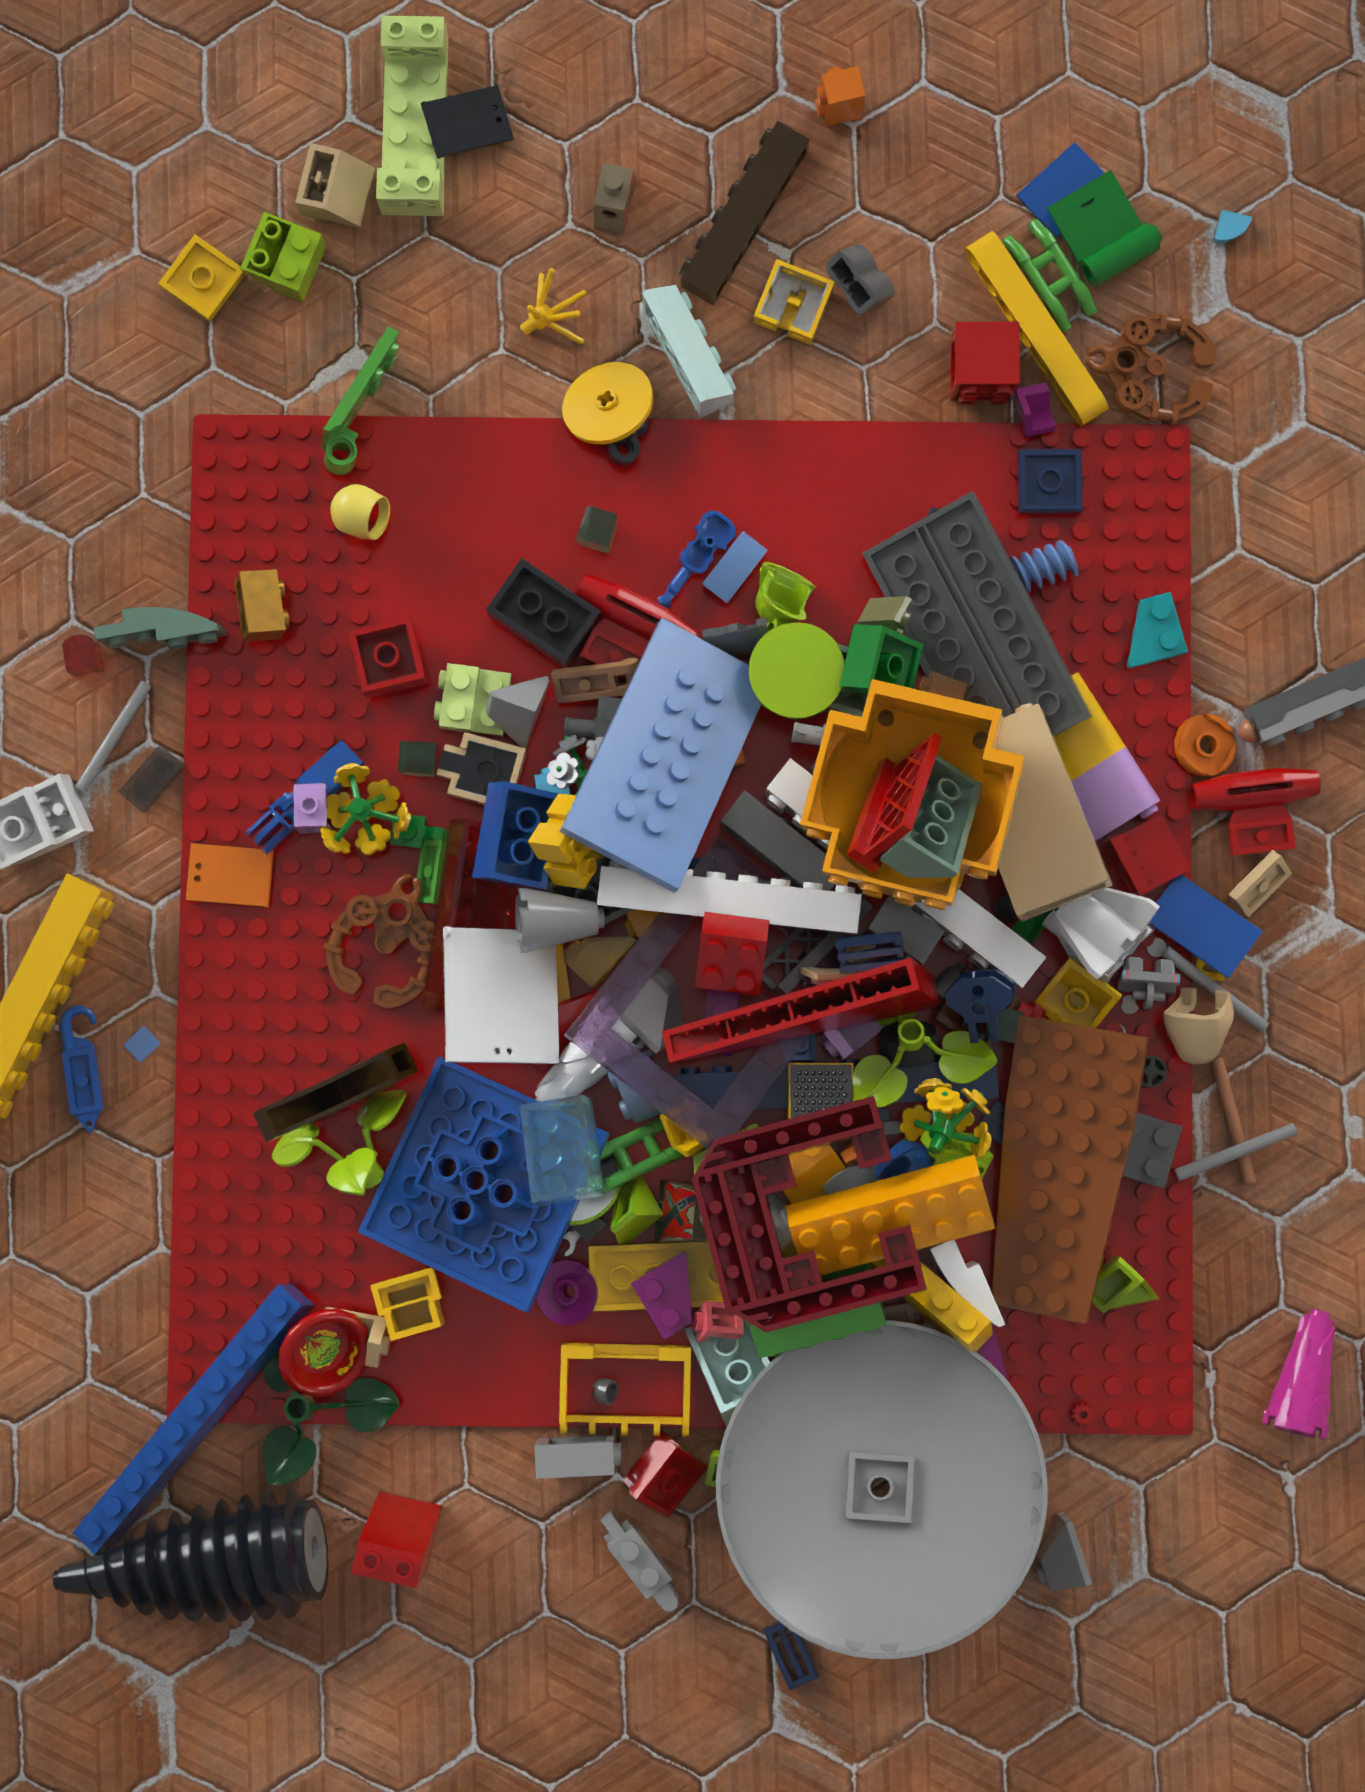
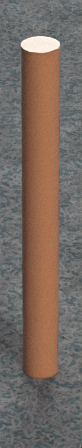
M1220 1057L1213 1059L1211 1064L1232 1142L1235 1146L1246 1140L1224 1059ZM1247 1154L1237 1158L1244 1184L1255 1182L1256 1177L1250 1155Z

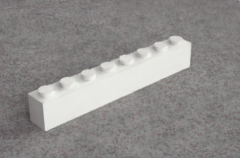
M610 861L609 867L601 866L597 905L704 917L705 912L770 920L769 924L854 934L858 932L862 894H855V887L836 885V891L834 892L823 890V884L804 882L803 888L790 887L791 880L771 878V884L758 883V877L739 875L738 881L725 880L726 873L706 871V877L693 876L692 869H687L679 889L673 893L615 861Z

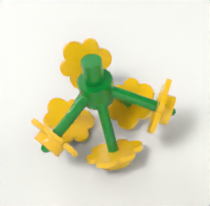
M355 763L346 764L336 770V776L333 778L335 783H341L343 787L351 786L354 799H350L349 794L346 792L327 796V818L331 819L330 822L333 827L341 829L336 832L322 826L320 831L322 833L321 837L324 839V845L335 853L342 851L348 854L350 852V844L342 837L355 821L362 822L363 825L358 831L359 838L356 839L355 845L357 848H361L364 855H372L376 851H383L386 848V842L391 838L390 831L382 829L380 824L370 826L368 820L371 816L395 822L393 828L394 839L399 838L401 831L406 832L411 824V814L407 813L408 808L404 802L401 808L398 809L396 816L387 814L389 810L394 811L397 809L398 804L396 800L400 797L398 788L390 786L388 780L383 779L379 783L371 782L367 787L370 796H368L367 800L360 797L357 783L365 781V776L370 773V769L367 766L360 767L359 764Z
M938 1078L922 1081V1084L914 1089V1093L926 1097L928 1101L927 1107L932 1111L933 1125H929L931 1120L930 1112L924 1110L922 1105L917 1104L914 1108H906L902 1113L903 1121L900 1125V1131L905 1133L906 1139L915 1141L926 1130L932 1138L928 1150L933 1154H940L943 1145L950 1143L951 1139L969 1142L970 1150L976 1159L983 1157L989 1150L992 1140L991 1134L987 1132L988 1125L986 1122H981L979 1127L974 1129V1136L955 1133L954 1131L964 1132L966 1126L973 1124L974 1116L970 1111L974 1107H977L986 1115L990 1114V1111L985 1107L988 1101L984 1098V1094L982 1092L979 1093L975 1089L970 1092L963 1088L961 1092L970 1101L967 1104L960 1099L959 1092L951 1090V1084H944Z

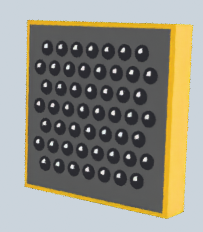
M788 1063V1119L853 1102V1063Z

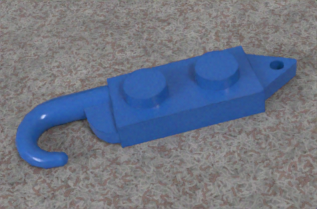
M76 1005L63 1012L60 1018L59 1031L63 1051L61 1054L70 1114L75 1115L85 1129L92 1133L101 1111L105 1110L96 1047L88 1039L73 1038L71 1022L76 1015L80 1014L87 1016L92 1025H95L97 1021L91 1009ZM88 1121L92 1123L90 1127L87 1125Z

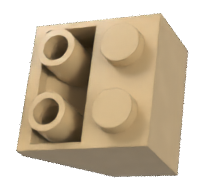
M310 143L295 201L300 215L361 229L375 168L342 150Z

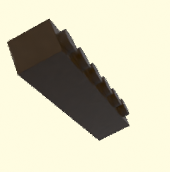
M779 121L776 122L773 129H766L759 142L762 147L757 155L752 153L745 163L743 170L746 173L741 181L735 180L727 194L730 199L725 207L719 206L711 220L714 225L709 233L703 232L695 246L698 251L693 259L687 258L679 272V275L682 276V288L711 305L715 304L807 154L809 138Z

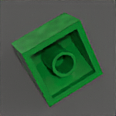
M854 624L839 686L866 697L868 696L872 679L913 689L924 644L885 626Z

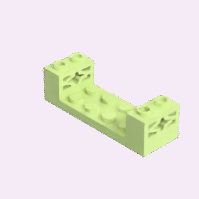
M382 16L381 49L385 59L382 168H377L376 200L382 215L444 216L445 157L440 159L436 157L421 102L447 97L448 32L445 19L438 16Z

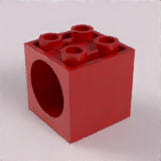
M955 322L950 338V400H958V404L961 405L976 404L977 400H989V403L992 405H1004L1008 403V400H1013L1020 385L1019 322Z

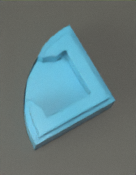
M1222 210L1213 243H1227L1238 238L1246 231L1252 217Z

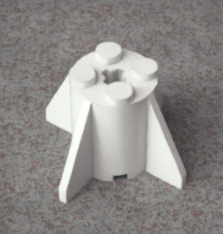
M1105 888L1062 905L1057 912L1053 910L1046 917L1042 925L1058 937L1069 957L1071 956L1082 964L1087 972L1097 980L1101 978L1108 983L1114 973L1124 964L1122 961L1129 954L1131 955L1138 945L1156 929L1149 922L1160 906L1146 897Z

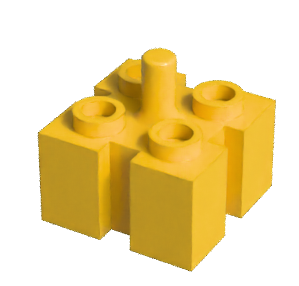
M558 793L546 812L549 817L547 823H539L528 843L538 859L547 860L543 868L554 885L585 889L597 870L596 859L603 860L605 856L559 832L576 796Z

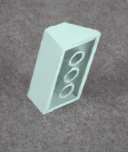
M676 285L643 291V312L700 419L732 403L734 399L733 391L736 390L735 384L729 373L723 374L718 364L722 363L716 348L714 346L709 348L704 337L707 336V332L701 320H694L689 311L693 309V306L686 292L680 293Z

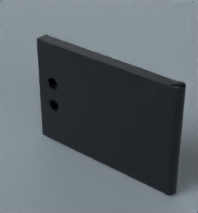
M498 85L421 102L437 159L513 141L514 139Z

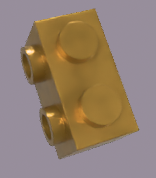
M277 569L239 572L234 580L243 642L281 639L286 629L289 628V615L287 610H283L281 598H284L285 589L283 580H278Z

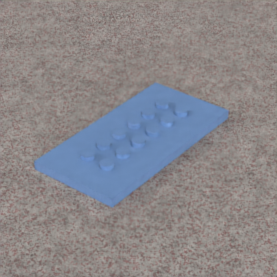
M661 618L559 832L675 893L683 881L761 706L750 685L749 665L668 620Z

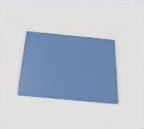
M143 1025L124 1046L141 1063L161 1043Z

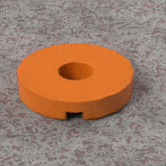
M1213 714L1196 715L1185 720L1178 728L1174 739L1175 754L1179 763L1187 772L1198 777H1211L1225 771L1233 762L1237 751L1236 743H1234L1232 736L1234 735L1233 730L1223 718ZM1202 737L1208 738L1211 742L1212 748L1209 754L1204 753L1200 748Z

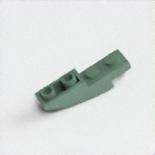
M162 607L122 609L123 622L93 627L95 640L107 645V648L123 647L126 645V641L137 640V642L145 643L154 641L157 638L158 642L168 646L169 649H182L188 646V642L199 641L200 644L214 643L218 641L217 637L227 635V629L202 616L187 611Z

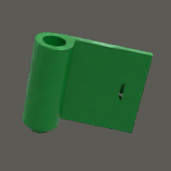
M1112 170L1107 171L1046 208L1085 278L1094 288L1160 250V242L1162 241L1160 231L1155 225L1150 226L1146 222H1140Z

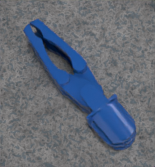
M340 740L296 780V783H325L327 796L336 794L343 787L341 783L334 782L333 778L336 776V770L349 763L359 764L361 767L364 766L365 762L343 740ZM287 791L272 805H269V810L245 832L249 837H252L263 828L256 835L253 842L257 846L267 842L262 849L266 855L289 833H295L294 791L292 793ZM278 808L282 810L283 814L281 816L276 811ZM291 819L292 824L289 825L285 820ZM279 829H281L271 840H269Z

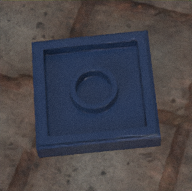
M1082 449L1018 450V514L1082 513Z

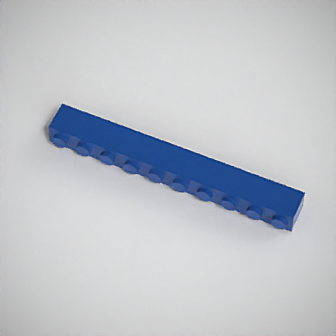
M278 1284L72 1532L94 1555L104 1552L106 1545L111 1549L117 1545L277 1352L288 1331L315 1306L293 1284Z

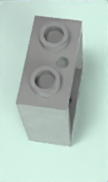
M615 1434L538 1438L534 1446L536 1479L615 1475L616 1466H621L622 1445L621 1442L615 1443Z

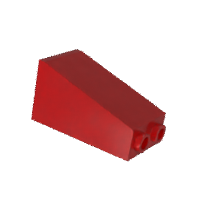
M380 1491L358 1541L351 1574L417 1588L429 1567L442 1505Z

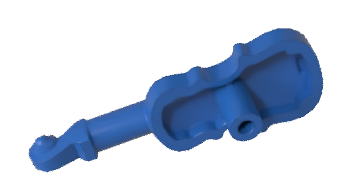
M708 511L703 514L699 524L694 526L696 538L694 541L688 542L687 548L680 553L679 559L682 567L668 585L665 594L658 597L659 604L670 608L671 600L680 592L692 573L701 574L705 572L709 563L714 560V552L718 549L723 551L727 549V544L735 537L736 529L732 521L722 513Z

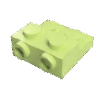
M447 663L446 671L440 670L438 689H444L442 702L436 701L434 720H439V727L444 730L504 737V731L488 717L485 710L490 691L510 686L512 674L483 670L474 666Z

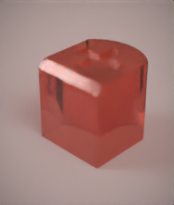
M77 634L67 638L62 643L66 671L73 677L104 672L101 646L91 637Z

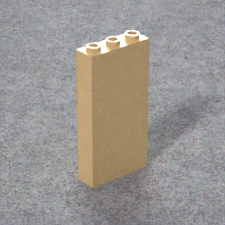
M1032 703L1024 704L1016 708L1014 714L1004 718L1002 716L1003 722L996 749L1025 756V763L1013 806L1011 824L998 865L1016 915L1022 922L1113 885L1039 703L1035 705Z

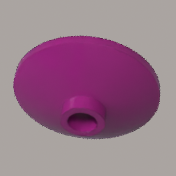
M561 1260L551 1264L536 1299L543 1314L551 1321L561 1325H573L582 1322L593 1312L598 1299V1288L592 1273L584 1265L572 1260ZM569 1285L575 1289L573 1297L567 1294V1287Z

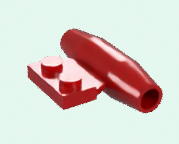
M585 574L576 591L577 596L601 611V616L605 618V620L593 628L580 654L581 657L594 664L620 662L628 658H637L640 662L661 618L668 620L695 636L699 632L670 609L624 585ZM624 674V675H618V676H620V677L626 679L625 674Z
M1270 768L1228 773L1191 784L1190 800L1193 809L1232 811L1227 824L1230 856L1294 849L1296 847L1292 817L1283 805L1319 795L1321 780L1318 771L1315 769Z

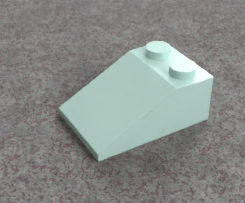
M744 1319V1335L740 1339L709 1336L704 1343L697 1342L696 1331H693L692 1326L684 1329L726 1426L744 1392L757 1375L770 1363L768 1357L759 1359L749 1328V1322Z

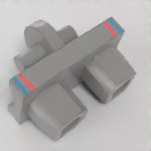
M1127 957L1117 981V991L1132 992V999L1143 1000V1009L1151 1010L1153 1001L1164 1002L1165 995H1175L1176 987L1180 984V974H1175L1172 960H1156L1154 972L1143 971V959L1140 957Z

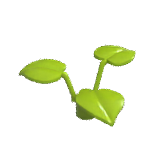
M917 1012L879 1020L876 1022L882 1026L898 1022V1041L900 1045L892 1064H890L886 1057L881 1055L867 1056L857 1064L852 1079L854 1101L874 1096L878 1108L889 1106L898 1101L907 1088L908 1079L906 1074L896 1069V1067L899 1065L905 1050L916 1051L923 1044L928 1045L936 1054L942 1055L939 1060L940 1072L947 1080L957 1084H967L977 1080L996 1065L997 1058L992 1049L983 1040L979 1039V1043H970L969 1032L966 1031L947 1033L943 1038V1049L938 1048L929 1036H924L922 1023L916 1019H910Z
M392 1090L377 1094L367 1100L360 1108L356 1121L360 1126H364L362 1132L367 1148L358 1149L351 1155L343 1158L322 1141L315 1139L319 1133V1128L313 1124L284 1135L277 1143L271 1158L279 1166H294L309 1155L312 1146H318L338 1161L327 1173L326 1179L328 1184L337 1191L363 1196L365 1188H372L379 1184L385 1174L376 1161L378 1153L373 1148L370 1131H379L393 1120L403 1104L407 1092L404 1090Z

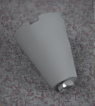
M529 888L517 889L519 895H516V930L522 933V939L517 940L520 953H527L597 935L598 929L604 928L603 908L598 909L597 902Z

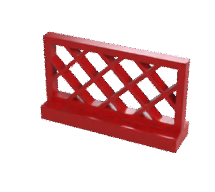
M935 732L898 762L894 763L886 757L878 764L847 852V856L871 873H874L881 867L882 861L880 859L882 853L912 830L942 737Z

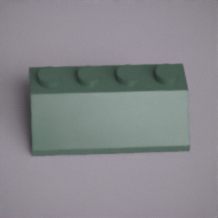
M936 755L912 830L882 853L880 861L907 878H954L960 868L983 784Z

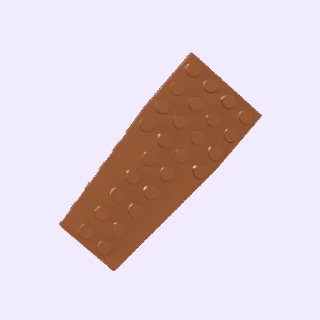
M1025 1015L1019 1016L1004 1112L992 1295L998 1306L1082 1324L1089 1321L1090 1316L1088 1315L1092 1299L1096 1293V1282L1105 1254L1103 1253L1112 1227L1111 1220L1120 1194L1119 1187L1122 1175L1125 1173L1134 1136L1149 1037Z

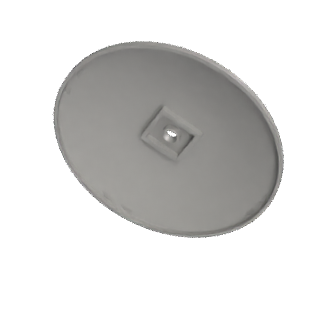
M886 1320L887 1325L880 1326L874 1331H861L847 1335L841 1340L831 1339L816 1343L810 1348L786 1351L772 1360L753 1380L734 1409L724 1433L716 1472V1502L723 1539L734 1566L754 1597L774 1618L804 1639L831 1651L869 1659H899L934 1652L960 1641L992 1619L1006 1605L1022 1584L1034 1561L1045 1526L1048 1503L1047 1472L1038 1433L1029 1412L1006 1378L984 1357L974 1350L970 1353L955 1338L931 1328ZM875 1478H885L889 1483V1492L883 1497H876L871 1492L870 1486Z

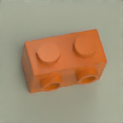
M855 66L847 69L834 67L827 70L825 74H821L820 86L816 87L817 98L815 99V107L818 117H824L826 127L861 119L866 95L859 67Z

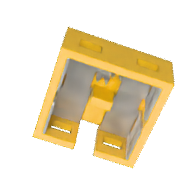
M776 259L754 313L753 323L775 332L778 327L788 331V337L811 346L833 292L835 281Z

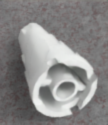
M601 998L592 1007L591 1013L583 1021L576 1035L561 1053L559 1063L554 1064L537 1085L538 1089L534 1092L537 1097L535 1100L562 1111L584 1090L596 1084L608 1071L613 1070L614 1065L629 1058L636 1051L639 1052L646 1044L641 1039H636L637 1035L610 1007L608 1010L603 1008L607 1000Z

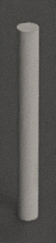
M142 680L139 682L74 786L75 788L84 793L87 792L152 686Z
M1167 947L1162 953L1161 957L1172 960L1174 967L1215 997L1216 990L1228 992L1171 947ZM1230 993L1234 1012L1262 1033L1268 1027L1269 1022Z
M1290 1123L1174 1169L1175 1176L1178 1181L1187 1179L1298 1135L1297 1129L1293 1123Z

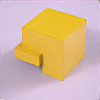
M430 1267L370 1285L379 1317L384 1315L390 1341L438 1328L446 1323L439 1301L443 1297L434 1268Z

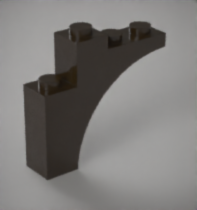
M402 1043L384 1050L314 1086L262 1107L253 1112V1115L265 1141L269 1142L298 1129L326 1120L349 1106L381 1093L419 1071L406 1044Z

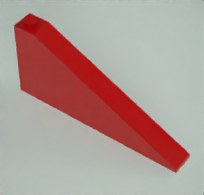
M907 958L662 1031L669 1063H676L908 1015L939 1006L941 1003L933 974L914 959Z

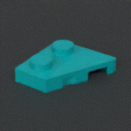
M1171 592L1141 599L1138 602L1135 616L1136 622L1131 637L1132 643L1126 664L1127 670L1184 655L1188 652Z

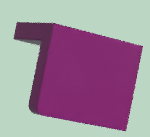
M1046 382L1018 388L1016 391V413L1025 437L1052 432L1056 429V424L1050 411L1049 389Z

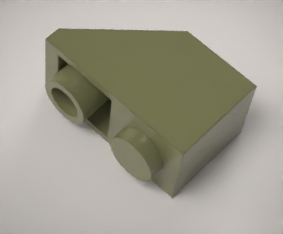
M907 596L870 598L857 624L881 625L902 634L912 614L906 611L912 599Z

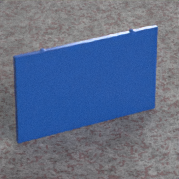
M1183 875L1174 878L1157 900L1156 904L1160 908L1149 922L1159 932L1161 931L1227 979L1263 932Z

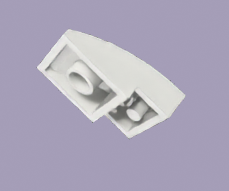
M57 774L33 787H25L0 800V871L34 859L94 832L70 774Z
M955 1240L925 1247L937 1271L952 1289L998 1327L1005 1325L979 1263L970 1261L965 1264Z

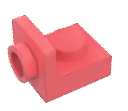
M705 1301L693 1315L692 1329L696 1331L697 1342L704 1343L709 1336L740 1339L744 1335L743 1319L725 1309L724 1302Z

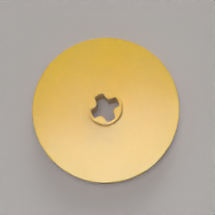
M609 362L597 365L581 374L566 392L562 406L564 421L570 432L584 442L590 444H609L620 441L638 430L648 418L654 401L653 388L645 373L634 365L623 362Z

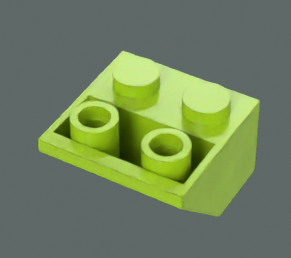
M263 212L240 269L272 290L304 302L327 245L322 234Z

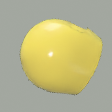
M353 484L337 492L331 502L330 514L338 530L360 539L377 540L387 527L390 516V502L386 497L366 486ZM378 501V519L375 526L368 532L369 516L372 508Z

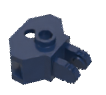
M998 969L965 970L949 985L950 988L945 992L946 1005L962 1015L964 1023H968L970 1043H979V1023L988 1022L989 1026L988 1035L990 1042L997 1043L1000 1038L998 1019L1001 1011L1012 1003L1016 994L1015 981Z

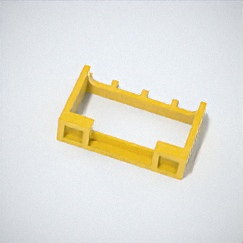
M562 1343L559 1411L560 1434H567L568 1422L589 1423V1435H596V1423H621V1436H628V1423L654 1424V1436L660 1437V1424L682 1425V1436L689 1437L691 1346ZM569 1358H631L684 1361L683 1417L567 1414Z

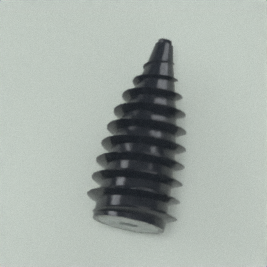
M294 1487L289 1489L286 1501L282 1504H278L276 1497L271 1491H266L261 1507L255 1508L247 1494L243 1495L239 1502L238 1511L231 1512L228 1503L224 1499H220L216 1505L214 1516L208 1517L202 1505L198 1504L193 1509L190 1522L184 1523L179 1512L173 1511L166 1529L160 1530L156 1521L151 1519L146 1526L145 1536L136 1539L131 1531H127L122 1545L113 1549L106 1545L102 1553L89 1558L84 1557V1560L61 1566L59 1570H55L53 1573V1585L55 1590H61L62 1593L93 1595L96 1599L109 1597L122 1608L127 1607L132 1601L136 1609L143 1615L152 1614L157 1607L160 1614L168 1620L175 1619L181 1611L187 1619L193 1622L199 1621L205 1612L215 1622L225 1620L229 1612L237 1620L246 1621L250 1618L253 1611L261 1619L268 1620L275 1615L277 1609L285 1617L293 1618L299 1612L303 1602L321 1600L326 1592L329 1560L325 1525L317 1503L314 1500L302 1501Z

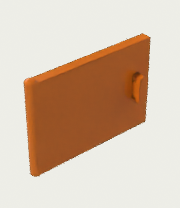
M191 843L186 900L269 908L274 849L266 855L262 849Z

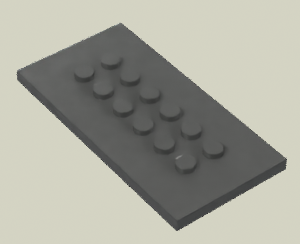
M974 491L967 493L862 553L885 597L907 596L912 599L906 610L912 614L903 633L905 636L924 644L919 663L935 694L1002 709L1003 718L1014 714L1015 709L1024 704L1032 703L1035 705L1039 703L1053 737L1092 717L1087 704Z

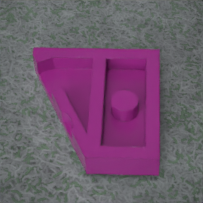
M682 1251L631 1283L664 1339L692 1323L687 1254L685 1251Z

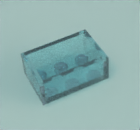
M577 1095L519 1105L531 1203L546 1206L605 1196L592 1099L585 1095Z

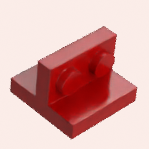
M661 1430L660 1437H656L622 1481L630 1488L628 1492L636 1500L669 1518L708 1466L701 1459L685 1450L668 1433Z

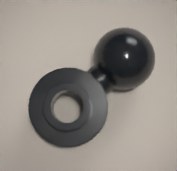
M648 418L630 436L608 444L607 454L613 463L619 466H627L636 460L640 453V443L637 437L644 435L648 431ZM624 447L627 450V454L621 455L617 448Z

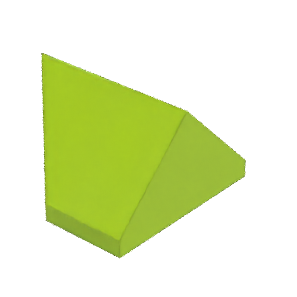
M642 1175L626 1182L621 1187L619 1196L614 1204L610 1230L615 1233L619 1245L629 1244L664 1215Z
M1113 1254L1099 1270L1096 1293L1092 1303L1105 1313L1109 1309L1158 1300L1160 1298L1125 1260Z

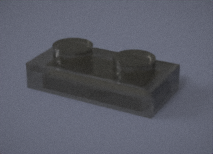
M160 744L118 792L141 812L145 813L186 766Z

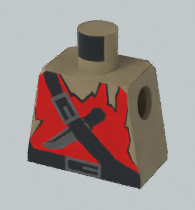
M603 163L594 201L595 229L620 234L625 233L636 182L634 169ZM605 210L612 211V212H614L616 215H615V216L606 215V214L604 213V211H605Z
M660 1180L658 1205L664 1215L656 1220L654 1241L672 1243L708 1241L693 1185L681 1181Z

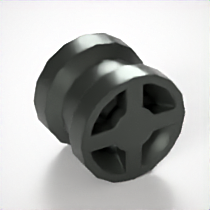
M1146 1056L1141 1087H1157L1166 1079L1167 1067L1159 1057Z

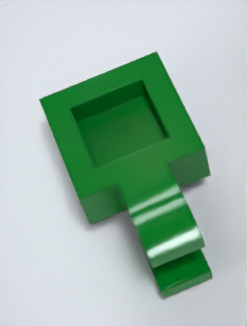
M411 815V824L406 832H400L398 839H394L393 828L395 822H393L390 844L393 846L422 849L423 839L447 841L448 830L440 827H427V817Z

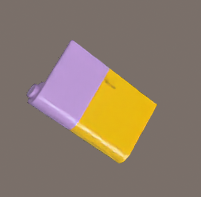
M1077 672L1071 676L1092 717L1054 736V739L1093 837L1097 841L1137 815H1140L1142 819L1158 810L1156 803L1161 800Z

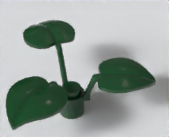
M279 1348L262 1368V1373L267 1385L272 1390L284 1393L291 1388L283 1381L278 1366ZM359 1378L348 1386L345 1391L347 1402L316 1404L311 1396L300 1395L299 1392L292 1391L290 1393L291 1397L285 1402L284 1413L292 1421V1425L295 1426L297 1432L289 1427H281L272 1431L265 1439L263 1461L268 1484L280 1485L292 1482L303 1476L312 1467L316 1458V1445L310 1438L301 1437L303 1434L301 1421L313 1418L316 1410L347 1408L346 1418L354 1429L360 1432H373L383 1427L399 1408L400 1402L394 1391L385 1383L373 1378Z

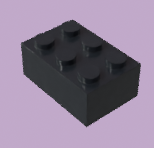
M521 558L486 608L489 618L563 668L569 666L590 636L593 628L602 619L601 611L523 558Z

